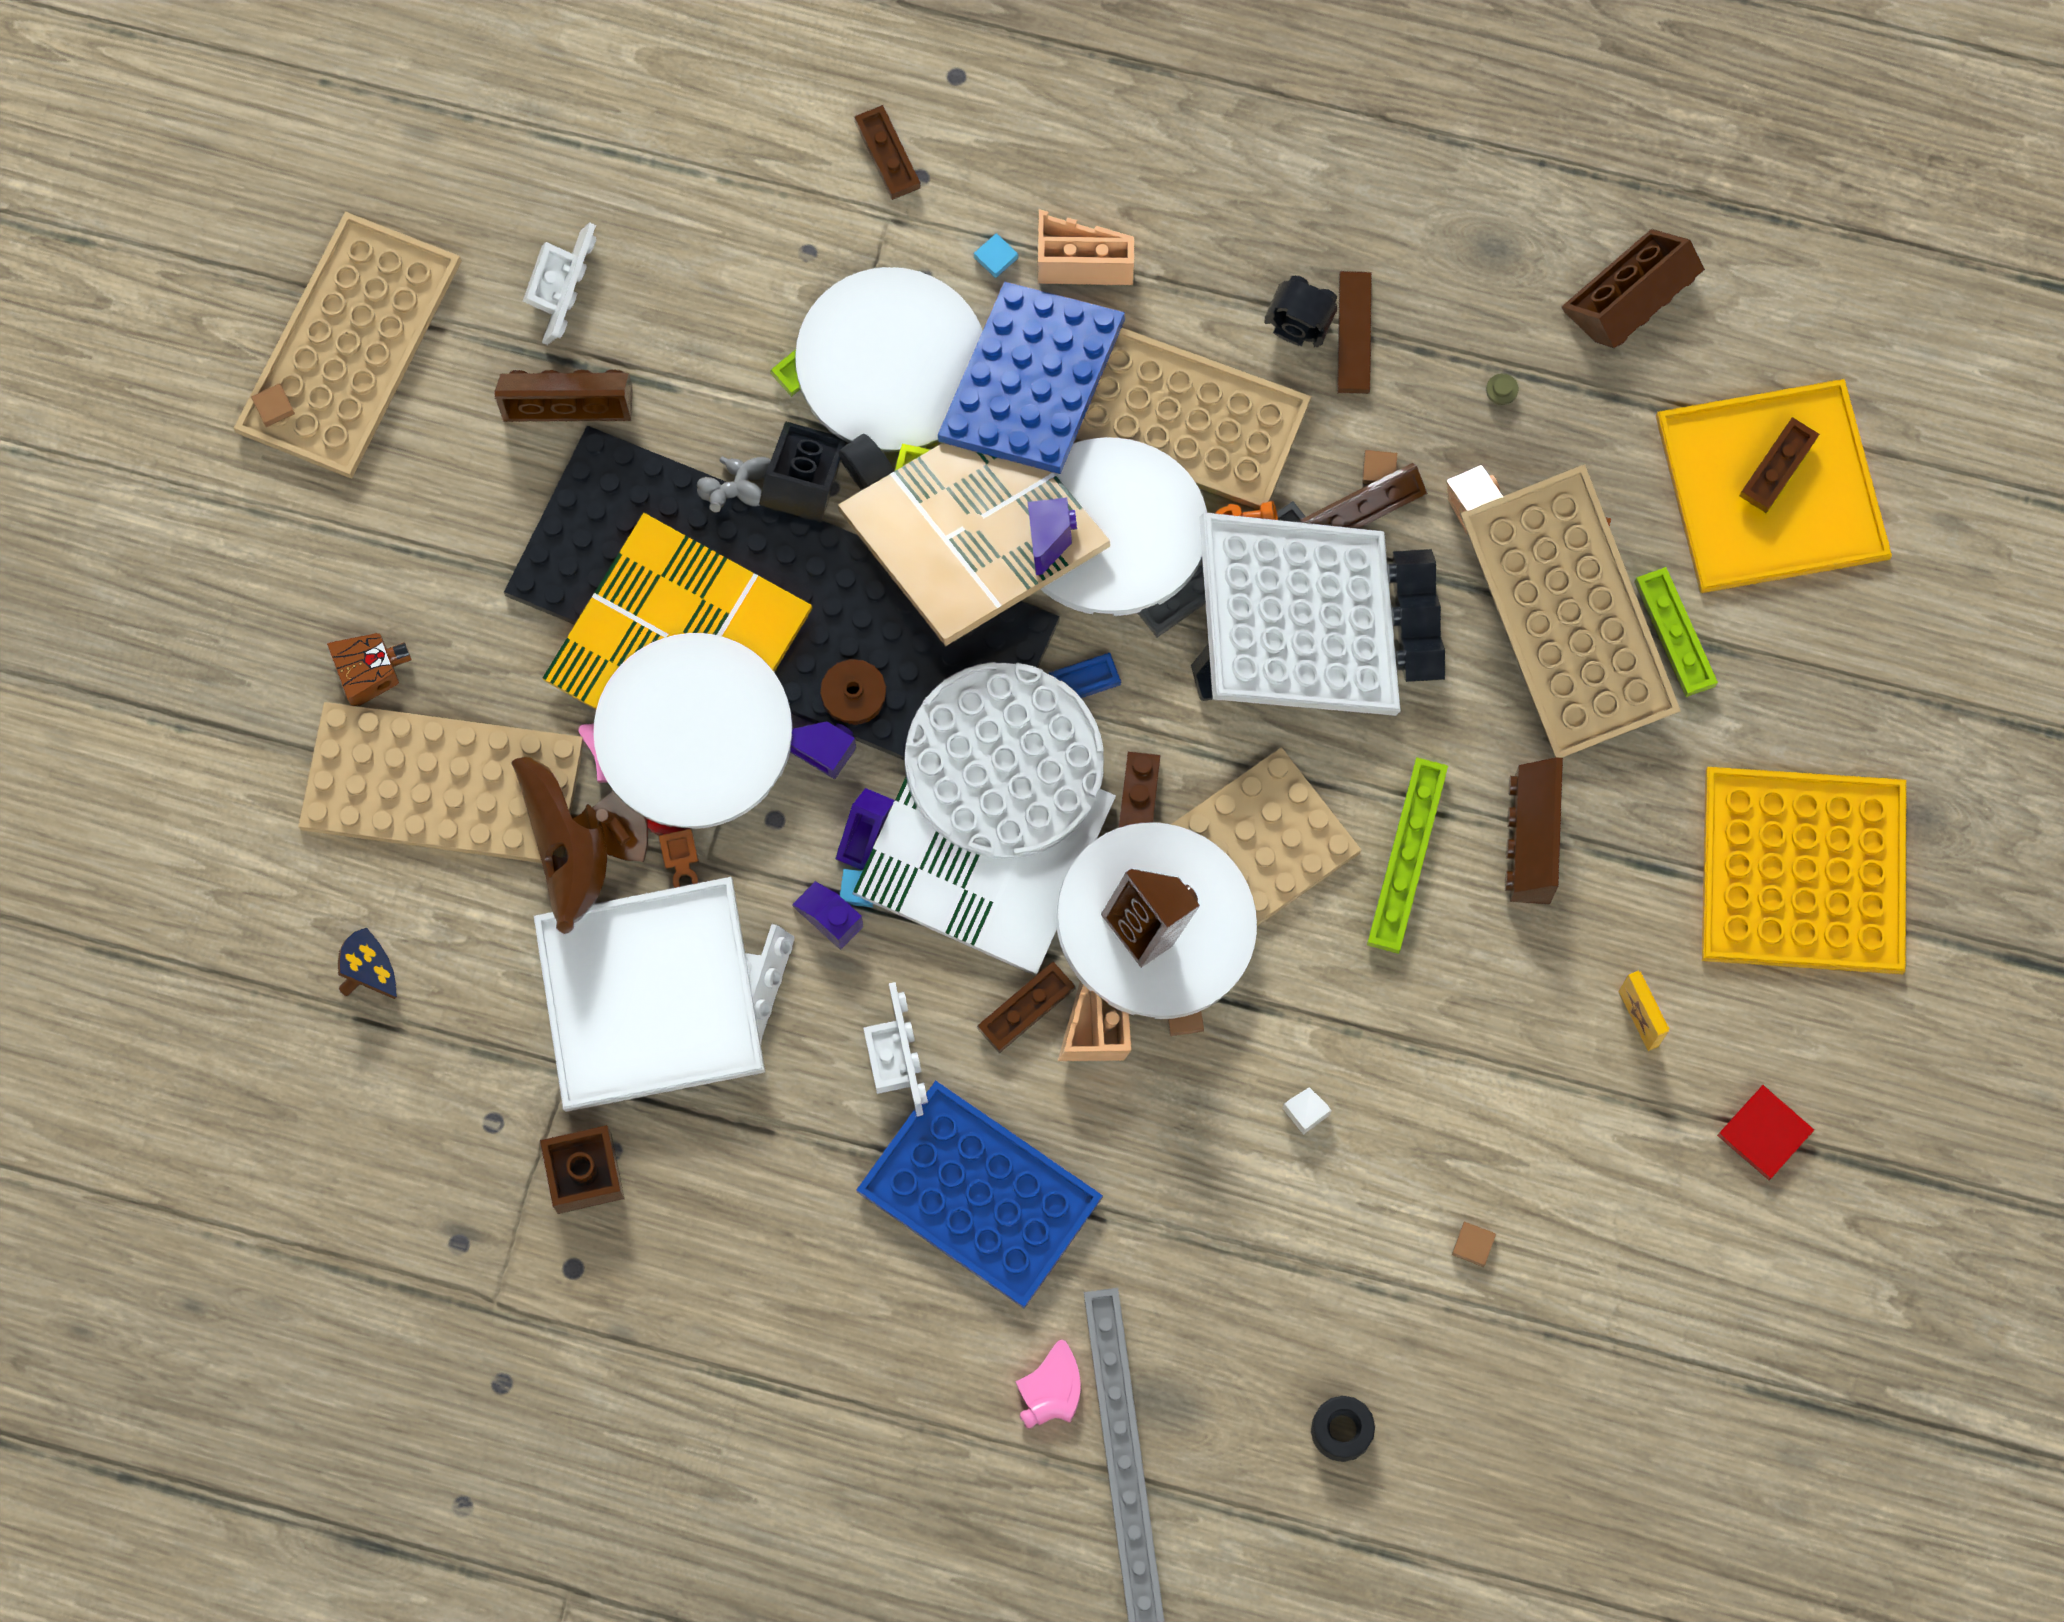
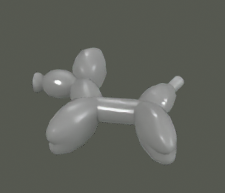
M722 456L720 462L726 465L727 470L731 474L735 475L734 482H726L720 485L719 481L714 478H700L697 482V493L703 500L710 501V509L713 512L720 511L726 502V498H733L735 496H738L747 505L760 506L761 489L748 480L765 478L771 459L756 457L744 463L739 459H727Z

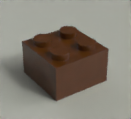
M607 1125L540 1140L552 1205L557 1214L625 1199L612 1133Z

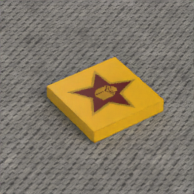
M1638 970L1626 977L1618 992L1647 1050L1650 1051L1660 1046L1669 1032V1027L1642 973Z

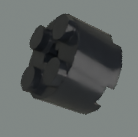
M1292 275L1289 281L1279 284L1265 315L1264 322L1265 324L1271 323L1275 327L1273 333L1287 342L1302 346L1303 342L1307 341L1313 342L1314 347H1319L1323 344L1337 312L1338 306L1335 303L1337 295L1331 290L1318 289L1315 286L1309 285V282L1301 276Z

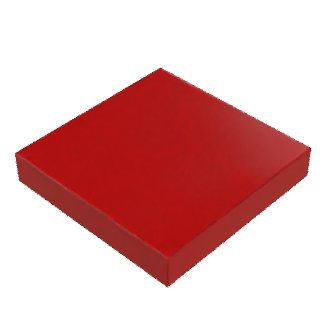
M1762 1085L1717 1136L1770 1181L1815 1129L1768 1088Z

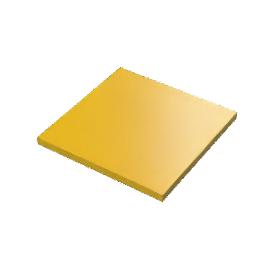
M1845 379L1657 412L1656 420L1700 594L1891 559L1890 545ZM1793 417L1820 435L1771 508L1765 513L1739 495Z

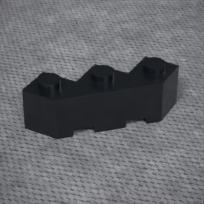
M1432 549L1393 551V563L1387 565L1388 582L1393 583L1396 607H1392L1393 627H1398L1400 650L1396 651L1397 670L1403 671L1406 682L1445 680V648L1441 638V605L1436 593V560Z

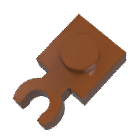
M688 829L659 836L665 868L676 869V873L673 876V886L675 888L681 887L680 879L685 875L691 877L692 884L699 883L698 875L690 867V864L699 862L693 830Z

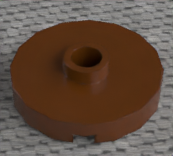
M849 659L837 663L827 671L821 683L820 694L825 710L833 719L851 725H858L869 722L880 713L885 702L887 690L883 675L874 665L864 660ZM851 686H856L859 688V691L856 694H850L847 692L848 688H850Z

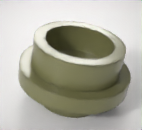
M1504 373L1492 376L1486 386L1487 396L1498 405H1506L1513 402L1519 391L1517 381L1512 376Z

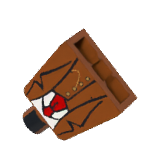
M380 633L334 641L327 644L351 706L359 707L396 686L399 680L394 667L412 660L405 642L387 648Z

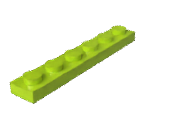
M1416 757L1367 946L1397 954L1400 953L1448 765Z

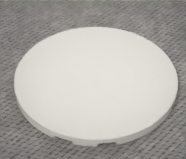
M882 267L855 273L826 290L810 308L802 323L796 345V373L801 393H803L815 417L830 432L848 443L861 434H866L882 451L900 452L902 443L926 448V446L938 441V432L982 334V327L966 301L951 287L930 275L897 267Z
M1107 437L1073 443L1061 474H1054L1108 537L1110 547L1041 588V590L1064 606L1088 614L1096 612L1114 614V616L1139 613L1142 609L1157 603L1159 605L1177 594L1191 580L1202 561L1199 517L1204 512L1207 513V509L1198 486L1189 473L1176 460L1145 443L1130 439Z
M686 633L665 637L652 642L635 652L620 665L606 684L599 699L594 719L593 735L600 768L609 785L626 805L647 819L662 825L699 829L732 821L750 811L769 794L768 792L774 786L779 776L782 775L790 754L793 723L785 691L775 673L761 657L744 645L725 637L705 633Z
M990 662L966 668L952 675L939 684L926 697L918 709L908 732L905 746V773L917 808L926 821L945 839L966 851L993 858H1019L1030 856L1055 846L1073 833L1084 821L1101 787L1104 773V750L1101 734L1091 711L1079 695L1065 682L1059 681L1055 677L1043 672L1042 669L1030 665Z
M1155 822L1138 823L1120 827L1104 834L1087 846L1076 858L1059 892L1056 914L1057 933L1068 964L1088 990L1093 991L1107 1001L1108 1005L1131 1015L1138 1014L1154 1017L1155 1019H1172L1188 1016L1208 1008L1225 996L1238 982L1247 968L1255 947L1257 934L1256 909L1253 896L1243 874L1232 859L1216 844L1204 836L1180 826ZM1130 869L1178 877L1184 885L1187 884L1193 888L1200 907L1175 944L1142 968L1101 915L1124 874Z

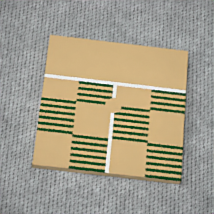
M945 443L938 445L838 504L839 512L945 646L1110 547L1108 537L1053 472ZM1067 498L1068 510H1075L1077 530H1071L1072 544L1042 575H1036L1028 502Z

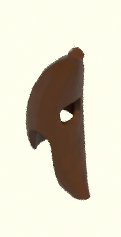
M530 757L516 758L511 764L522 791L542 861L553 915L557 921L556 929L563 934H567L574 929V923L579 921L595 904L603 886L607 868V845L601 822L595 817L596 811L589 804L586 805L580 815L572 819L563 792L549 767ZM561 846L566 847L567 854L565 857L553 855L557 848Z

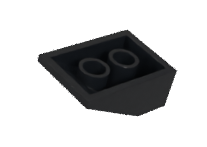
M785 421L765 474L759 505L768 507L773 511L797 515L806 520L822 522L841 462L838 452L846 446V441L830 433Z

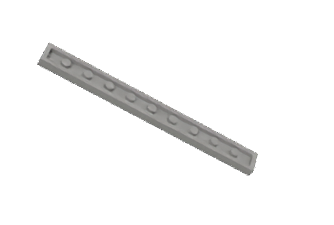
M1118 1288L1084 1292L1128 1622H1164Z

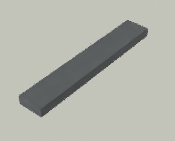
M1294 501L1277 512L1278 520L1301 523L1300 520L1306 517ZM1203 564L1198 567L1191 580L1177 594L1160 605L1157 603L1142 609L1138 613L1156 637H1159L1206 604Z

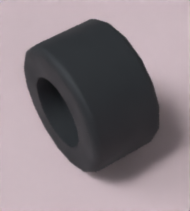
M861 434L838 452L847 472L861 490L894 472L893 467L882 450L866 434Z
M1342 1395L1330 1398L1319 1407L1313 1417L1311 1426L1313 1443L1321 1454L1331 1460L1340 1462L1355 1460L1366 1452L1374 1439L1375 1422L1373 1414L1366 1404L1355 1397ZM1337 1416H1348L1355 1422L1357 1428L1356 1435L1350 1441L1339 1442L1330 1434V1423Z

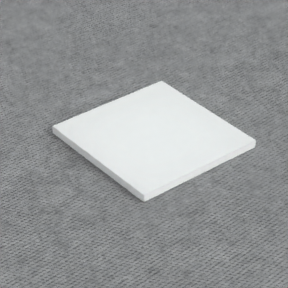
M731 877L596 903L579 921L574 923V929L567 934H563L556 929L557 921L553 912L534 916L562 1105L565 1112L765 1073L735 890Z

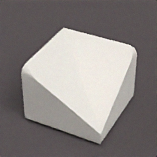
M1310 1087L1283 1105V1110L1303 1135L1327 1118L1332 1111Z

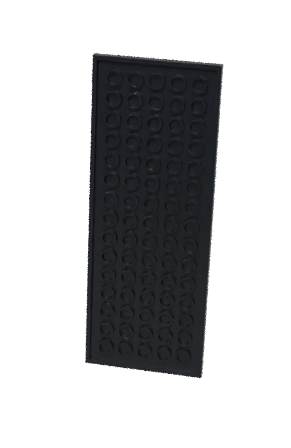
M588 425L504 590V594L508 598L575 625L639 519L645 513L811 604L813 609L774 672L785 691L791 714L815 724L826 721L834 726L841 724L853 732V737L856 741L902 760H905V746L911 723L923 701L939 684L966 668L990 662L1021 663L1038 668L1060 621V616L1020 601L945 646L857 534L825 521L806 520L800 516L782 511H773L761 505L750 506L741 501L738 496L726 498V502L720 511L713 512L710 509V501L703 500L698 495L697 482L700 478L704 477L714 478L719 481L720 485L726 483V481ZM849 659L864 660L874 665L883 675L887 690L885 702L880 713L869 722L858 725H851L833 719L825 710L820 694L821 683L827 671L837 663ZM851 686L850 688H848L847 692L850 694H856L859 691V688L856 686Z

